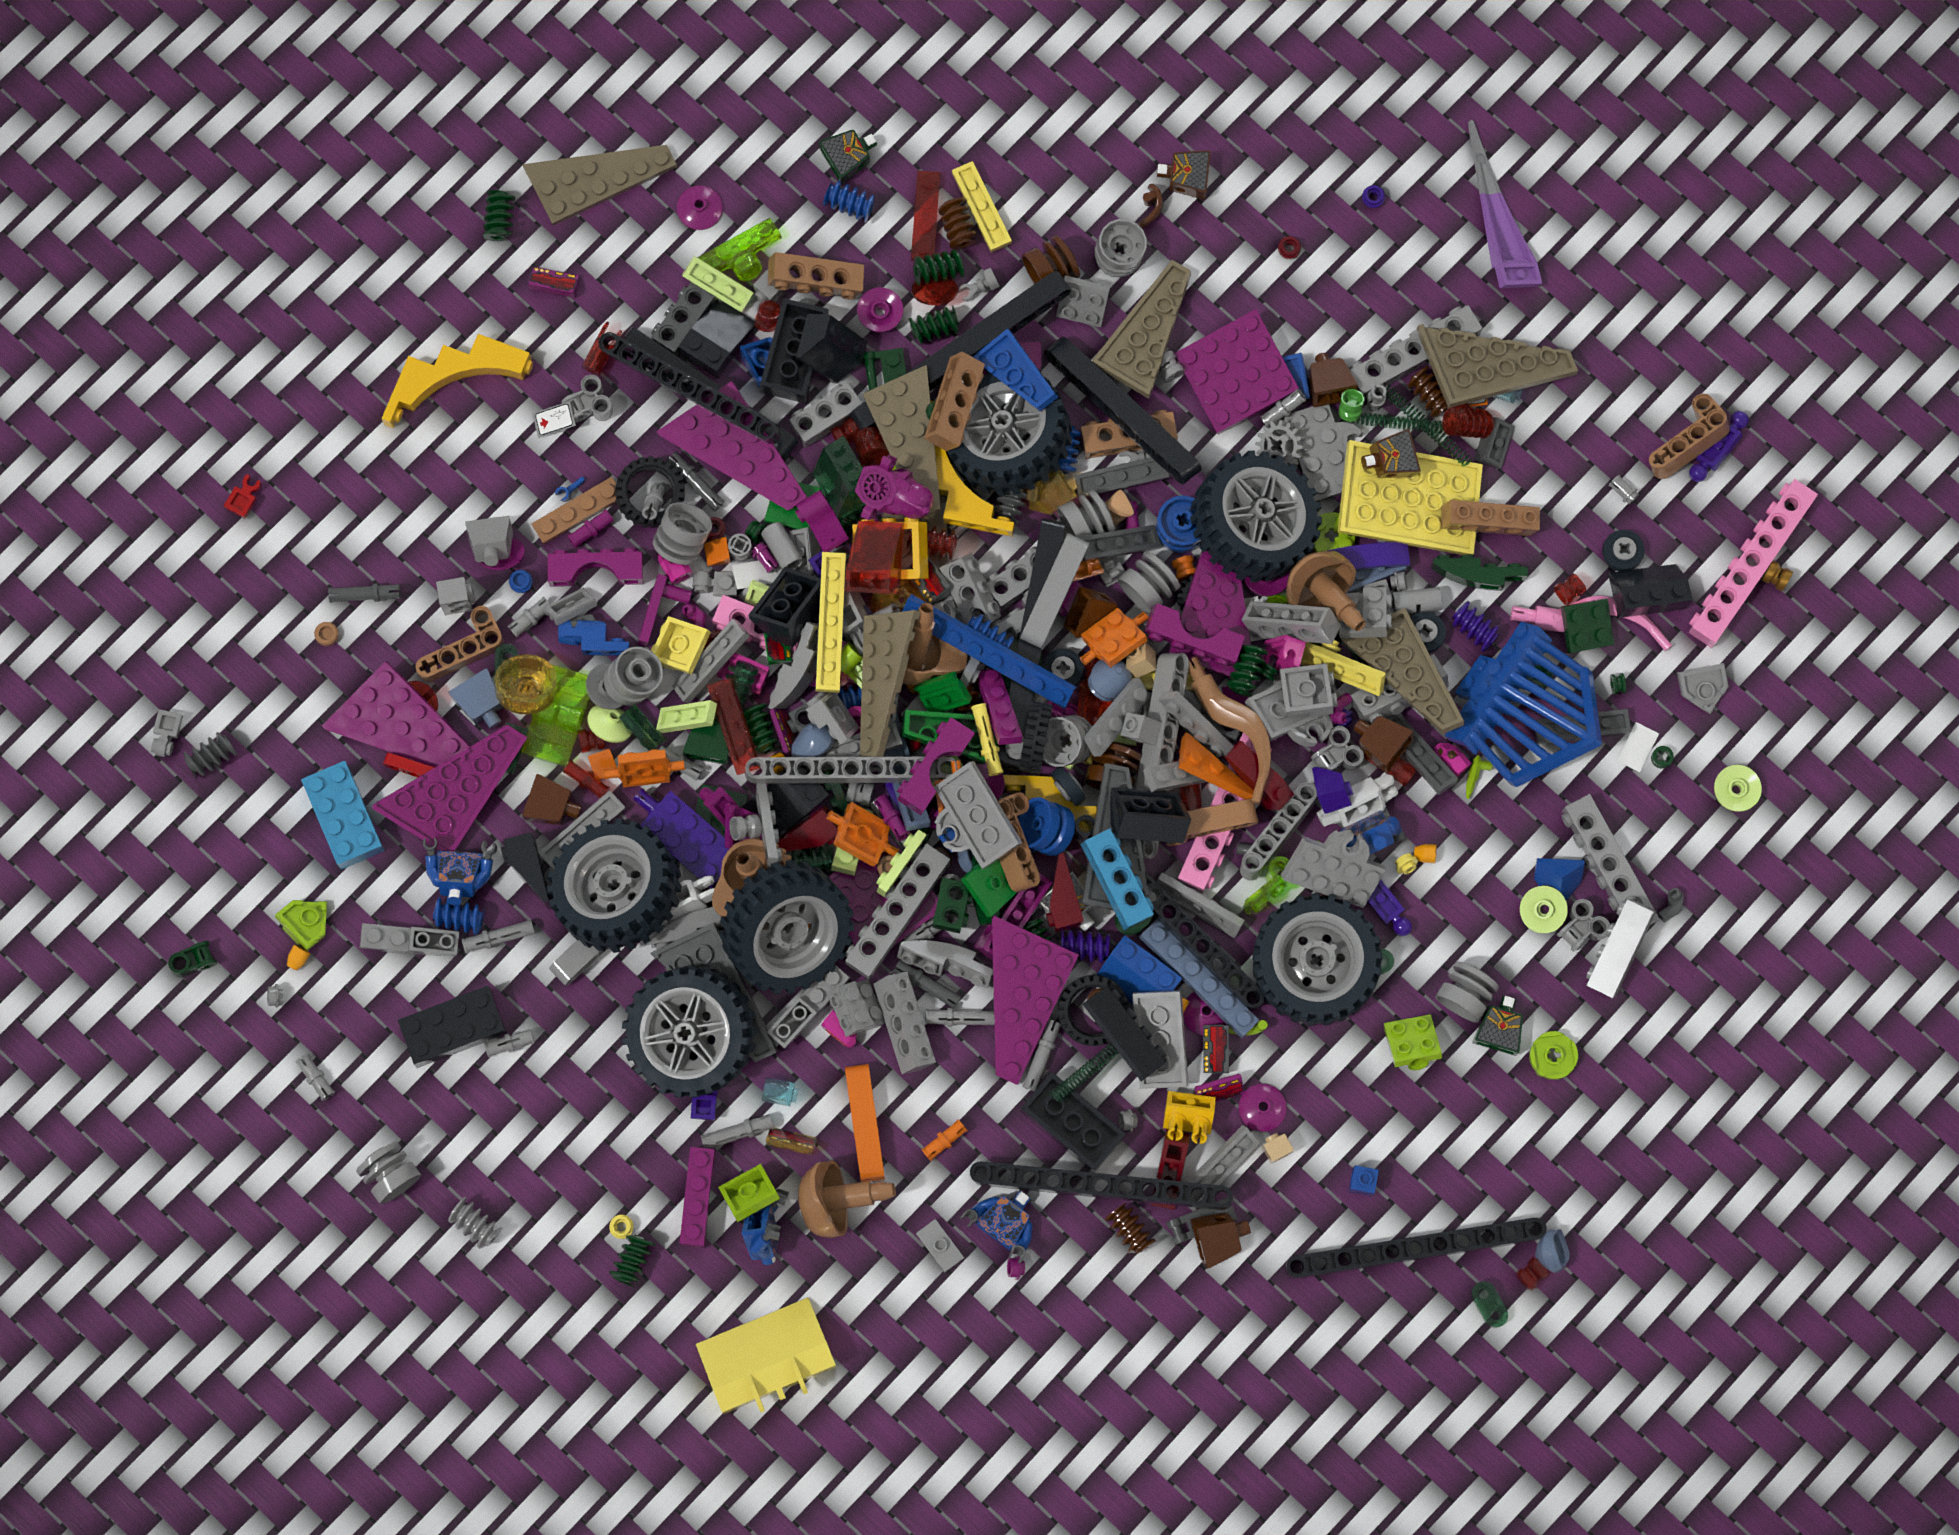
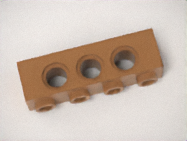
M775 252L769 258L767 285L775 286L777 290H788L790 288L797 289L799 293L818 292L819 295L826 297L839 295L847 300L855 299L863 292L864 265L779 252ZM790 270L796 272L797 278L791 276ZM812 273L818 275L820 281L814 280ZM834 276L838 277L842 284L836 283Z
M963 351L950 357L924 437L925 440L945 451L961 445L964 440L963 432L971 417L969 414L971 407L977 398L976 391L984 376L982 373L985 366L984 363Z
M1159 410L1150 415L1170 435L1178 440L1173 412ZM1111 419L1104 423L1090 421L1085 423V426H1081L1080 432L1082 433L1081 440L1085 459L1120 454L1122 451L1134 452L1143 450L1130 437L1124 436L1123 430ZM1102 433H1108L1112 438L1109 441H1103L1099 436Z
M1450 500L1441 506V529L1531 536L1540 530V507Z

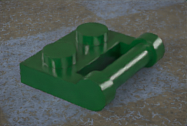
M903 348L876 352L867 351L864 353L862 361L865 362L868 391L878 387L874 361L881 360L884 384L906 373Z

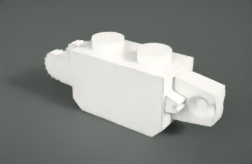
M1389 774L1383 775L1375 780L1369 777L1352 785L1354 795L1350 796L1352 805L1324 814L1322 809L1317 812L1319 821L1324 827L1339 822L1344 827H1347L1380 810L1384 811L1386 807L1385 802L1398 794L1397 787L1393 786V776Z
M708 875L695 882L691 880L680 882L682 891L676 893V897L679 899L678 907H672L670 911L673 915L670 922L665 920L661 926L665 927L680 917L706 908V903L712 901L715 888L703 893L702 890L713 885V877Z

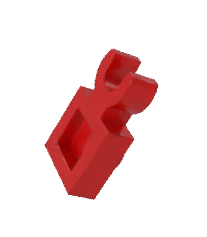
M248 474L243 478L242 489L235 486L224 504L225 509L244 519L257 500L252 494L259 491L262 486L259 480H257L254 486H249L248 483L251 477Z

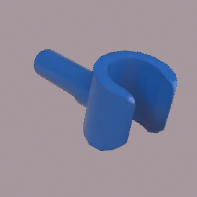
M580 477L567 488H557L555 495L566 491V496L561 501H569L571 493L585 482L584 477Z

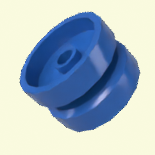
M1185 495L1175 496L1167 500L1159 510L1156 523L1158 538L1161 544L1172 552H1191L1202 543L1200 538L1195 539L1193 532L1197 527L1196 524H1191L1190 519L1196 512V510L1191 509L1192 501L1195 499L1193 497Z
M1041 797L1030 799L1028 811L1017 816L1029 849L1048 856L1060 854L1070 844L1074 835L1075 819L1071 810Z

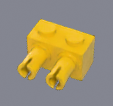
M1168 1091L1163 1128L1168 1129L1167 1135L1169 1139L1173 1140L1174 1134H1176L1175 1141H1178L1183 1137V1131L1192 1132L1191 1137L1194 1143L1197 1144L1198 1137L1200 1138V1144L1205 1143L1207 1134L1211 1135L1216 1097Z

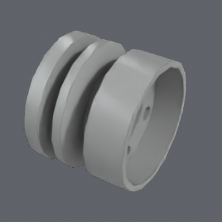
M1117 219L1109 222L1102 229L1095 246L1094 258L1097 266L1105 274L1112 277L1131 275L1138 269L1147 248V238L1143 229L1137 223L1128 219Z
M1093 489L1087 492V498L1084 495L1079 496L1080 508L1073 501L1057 507L1060 521L1065 522L1064 529L1067 534L1081 537L1092 535L1093 532L1100 534L1104 533V531H1115L1112 516L1107 505Z
M682 502L670 504L666 508L661 525L658 526L653 538L655 550L660 556L676 564L688 565L696 562L703 549L704 542L711 532V519L703 510L694 505Z
M1146 552L1142 555V560L1135 562L1139 573L1129 568L1118 578V583L1125 594L1142 611L1150 615L1155 604H1163L1159 594L1170 598L1172 596L1171 591L1176 592L1180 588V583L1171 569L1154 554Z
M1078 715L1050 718L1042 760L1054 767L1079 764L1087 760L1092 753L1083 737L1092 728V725L1085 718Z
M1457 961L1453 966L1455 972L1451 971L1448 974L1449 979L1455 985L1444 982L1435 998L1458 1016L1477 1023L1486 1011V1006L1479 999L1488 1002L1492 1001L1493 996L1491 993L1495 994L1499 986L1480 969Z
M397 1141L373 1152L356 1170L360 1177L367 1175L363 1180L366 1185L375 1181L378 1182L372 1188L371 1193L380 1205L386 1204L401 1195L422 1176L413 1162L400 1164L407 1154L404 1151L399 1152L401 1146Z

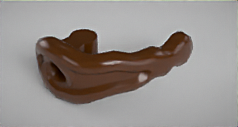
M1149 184L1147 189L1150 192L1143 195L1145 206H1151L1153 203H1156V205L1146 218L1137 223L1142 229L1151 224L1160 215L1163 208L1161 191L1154 184Z

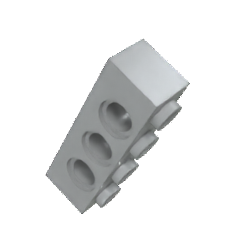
M1254 601L1250 602L1242 618L1252 637L1272 639L1288 635L1304 642L1325 644L1333 643L1341 626L1332 610L1327 607Z
M908 972L888 975L875 982L873 985L901 1074L920 1071L936 1063Z

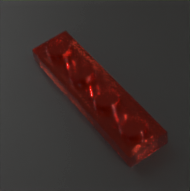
M917 170L911 261H914L917 256L923 259L924 255L929 254L932 257L933 253H935L940 172Z
M730 677L708 684L707 687L712 701L717 703L716 714L736 774L740 775L745 773L746 763L750 759L756 758L757 754L732 678ZM756 765L750 767L749 771L759 769L760 767Z

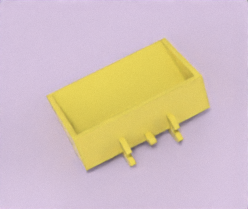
M805 1298L696 1344L723 1414L755 1401L760 1412H764L762 1398L777 1392L779 1399L783 1400L786 1398L783 1390L798 1383L803 1394H807L808 1390L804 1383L805 1380L837 1368L809 1298Z

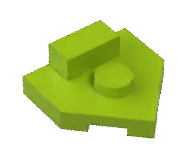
M292 900L275 914V918L283 925V930L298 946L301 944L308 951L325 937L327 902Z

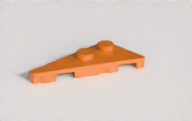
M1187 732L1181 739L1179 769L1245 800L1252 798L1254 790L1193 736Z

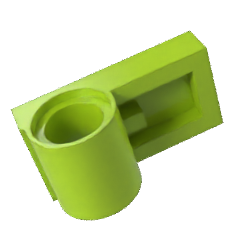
M848 642L841 650V671L848 675L862 689L863 655H860L857 648L851 642Z

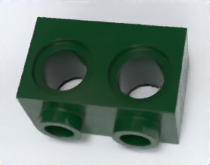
M942 878L932 928L960 934L961 927H967L969 914L965 913L966 904L971 905L973 896L962 881ZM958 889L962 892L963 897L959 900H954L949 895L950 891ZM949 912H953L958 916V920L955 923H949L945 920L944 916Z

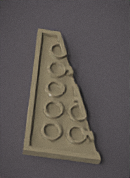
M667 145L522 164L553 226L677 168V164Z
M1171 260L1092 360L1104 373L1150 399L1191 277V270Z
M925 365L863 393L890 455L897 458L896 469L904 468L913 472V478L916 479V482L928 487L933 493L934 503L932 509L919 520L941 511L935 445L924 439L930 421L926 415V407L931 403L928 367Z
M1406 608L1391 614L1392 628H1387V637L1341 638L1370 667L1385 672V681L1440 733L1444 734L1464 725V720Z
M911 610L864 616L860 757L884 756L890 733L889 719L891 714H895L897 706L894 705L897 692L900 693L909 660L907 650L909 642L914 641L916 632H913L915 619L919 620L921 611Z

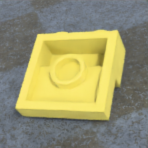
M668 616L660 629V635L656 644L652 646L651 651L658 657L662 667L692 675L711 632L708 629Z

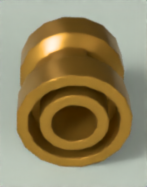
M1773 560L1761 581L1767 584L1772 583L1776 589L1782 592L1790 580L1793 571L1788 568H1781L1779 563Z

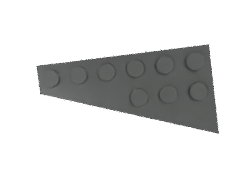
M1104 764L1092 837L1107 829H1111L1112 833H1114L1110 825L1111 787L1132 789L1128 767ZM1120 839L1121 846L1119 847L1123 855L1127 854L1132 864L1130 868L1134 876L1137 875L1143 885L1141 890L1145 898H1149L1141 840ZM1104 851V860L1113 862V855L1108 851ZM1088 861L1081 904L1113 910ZM1115 873L1114 880L1118 884H1123V875ZM1126 894V903L1131 906L1135 905V898L1130 894Z
M716 922L651 952L650 954L655 959H658L667 971L688 966H697V968L707 967L713 969L712 972L717 974L723 973L728 976L727 980L729 982H736L740 986L738 991L741 995H747L750 1000L747 1002L749 1010H754L755 1013L752 1022L753 1027L757 1026V1034L753 1035V1043H756L754 1051H751L749 1054L750 1058L754 1062H758L778 1052L772 1037L767 1033L768 1029L740 971L723 950L722 945L725 943L720 938V930Z

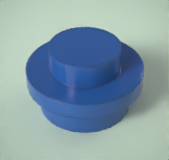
M517 570L509 578V585L516 593L529 591L533 584L532 576L525 570Z

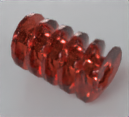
M1454 406L1445 412L1442 419V427L1444 432L1450 436L1484 439L1492 433L1494 419L1490 412L1484 409Z
M927 524V544L931 555L935 556L939 550L940 558H944L949 553V560H952L958 538L955 537V531L952 530L950 535L946 536L945 528L938 534L937 526L928 531ZM912 529L910 530L906 549L912 543Z

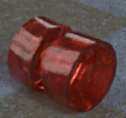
M867 427L855 435L854 445L862 467L880 465L883 456L887 457L889 455V451L878 428Z

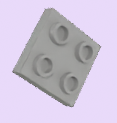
M1065 275L1064 279L1072 291L1065 299L1059 302L1056 317L1101 328L1110 286L1094 283L1090 279L1082 280Z

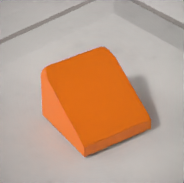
M726 537L704 543L708 567L731 563Z
M610 749L588 756L596 781L604 779L603 769L617 768Z

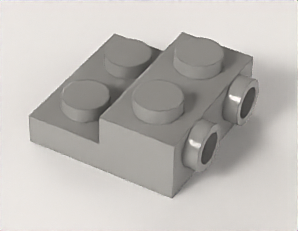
M1387 587L1363 588V593H1346L1356 604V610H1359L1366 624L1362 630L1355 631L1347 626L1344 621H1339L1341 625L1339 628L1340 638L1387 637V628H1392V615L1387 614L1388 608H1392V594H1387Z
M1327 663L1280 669L1286 716L1309 713L1310 717L1333 714V707H1337L1336 693H1331L1330 686L1334 685L1333 671L1328 672Z
M819 692L806 703L808 705L806 709L807 715L811 723L817 725L819 729L827 724L830 735L833 739L838 740L840 744L849 739L860 728L835 692Z
M868 979L838 986L827 993L830 1004L846 1037L885 1024L881 1007Z

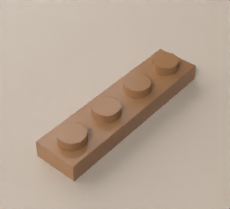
M612 477L608 478L531 523L543 545L616 503V482Z

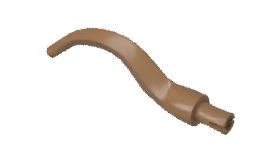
M1193 657L1191 659L1196 668L1194 669L1189 660L1188 671L1194 681L1191 687L1202 707L1217 723L1245 733L1254 745L1258 758L1259 774L1251 802L1260 804L1271 763V748L1266 728L1254 711L1222 694L1211 674L1206 675L1199 658Z

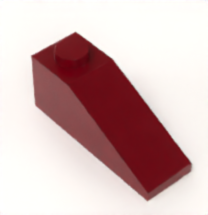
M1239 741L1226 754L1225 758L1241 780L1254 790L1259 774L1257 754L1243 741ZM1270 767L1260 805L1263 809L1280 810L1292 798L1294 793L1283 778Z
M826 805L781 836L779 843H777L779 848H784L788 852L819 847L826 842L829 845L834 843L838 832V825L826 819L830 812Z
M1064 853L1059 854L1049 906L1050 913L1046 914L1049 927H1054L1055 932L1081 926L1084 923Z
M1166 1129L1156 1179L1181 1181L1190 1133L1183 1132V1137L1175 1141L1176 1134H1174L1173 1140H1171L1167 1135L1168 1129ZM1154 1186L1153 1195H1154L1155 1192H1156V1187H1155V1186ZM1171 1187L1167 1191V1197L1176 1199V1192L1179 1189ZM1151 1203L1153 1206L1175 1210V1205Z

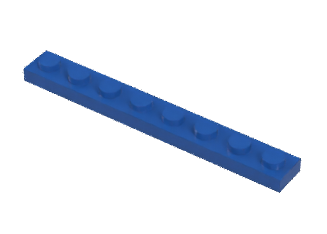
M911 594L902 612L917 611L921 604L926 602ZM933 607L935 625L932 635L1060 707L1066 708L1076 686Z

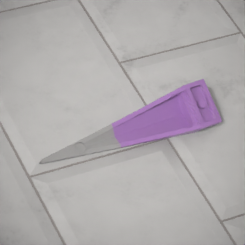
M1470 120L1468 128L1491 266L1496 271L1499 287H1538L1542 284L1538 263L1506 204L1486 157L1474 121Z

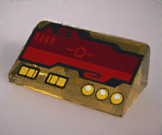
M778 1128L770 1129L766 1137V1144L769 1146L810 1156L814 1154L817 1142L815 1137Z

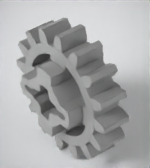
M1279 420V423L1271 421L1270 426H1263L1265 433L1257 434L1261 438V442H1255V445L1260 446V450L1256 454L1259 455L1262 451L1270 452V458L1274 459L1279 455L1285 459L1283 463L1290 466L1292 463L1298 465L1297 458L1304 457L1300 451L1301 449H1306L1305 445H1301V441L1305 440V436L1298 435L1301 429H1293V422L1286 424V420ZM1284 430L1287 433L1281 435L1280 433H1277V431Z

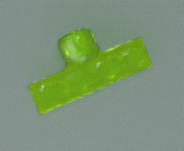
M769 217L697 258L720 272L732 269L739 280L749 282L757 278L762 271V265L756 253L782 239V236Z

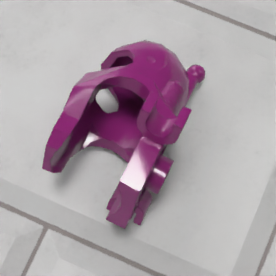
M890 454L887 457L883 456L880 465L864 466L855 488L856 494L866 504L861 517L870 520V518L874 519L877 511L891 515H903L910 519L923 518L932 509L934 496L928 487L916 482V479L913 478V472L904 468L892 470L897 458Z

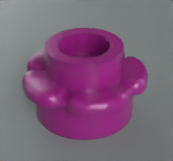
M1019 1256L1009 1258L1007 1261L1008 1277H1015L1016 1280H1019L1020 1275L1025 1274V1261L1022 1260L1021 1263H1018Z

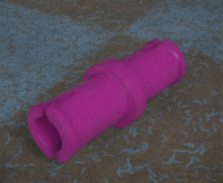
M605 509L592 520L583 522V526L567 537L571 544L577 548L578 545L590 537H596L600 530L613 523L614 520Z
M887 794L879 796L874 803L883 815L884 823L889 825L898 841L905 840L911 832L906 831L900 811L894 808Z

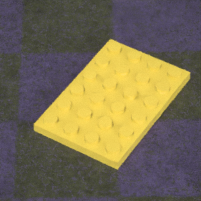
M1352 440L1347 442L1337 533L1387 542H1399L1410 546L1460 555H1474L1476 532L1441 529V506L1450 500L1479 502L1483 464L1416 452L1421 472L1417 475L1407 478H1378L1375 468L1364 470L1361 463L1362 456L1371 454L1370 446L1372 444Z

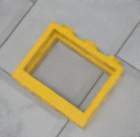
M906 517L904 522H897V518H884L882 523H875V519H863L861 524H852L854 581L929 579L927 522H920L919 519ZM912 529L913 569L867 571L866 531Z

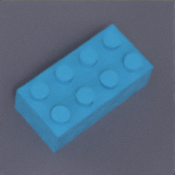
M346 761L301 779L334 859L341 870L385 851Z

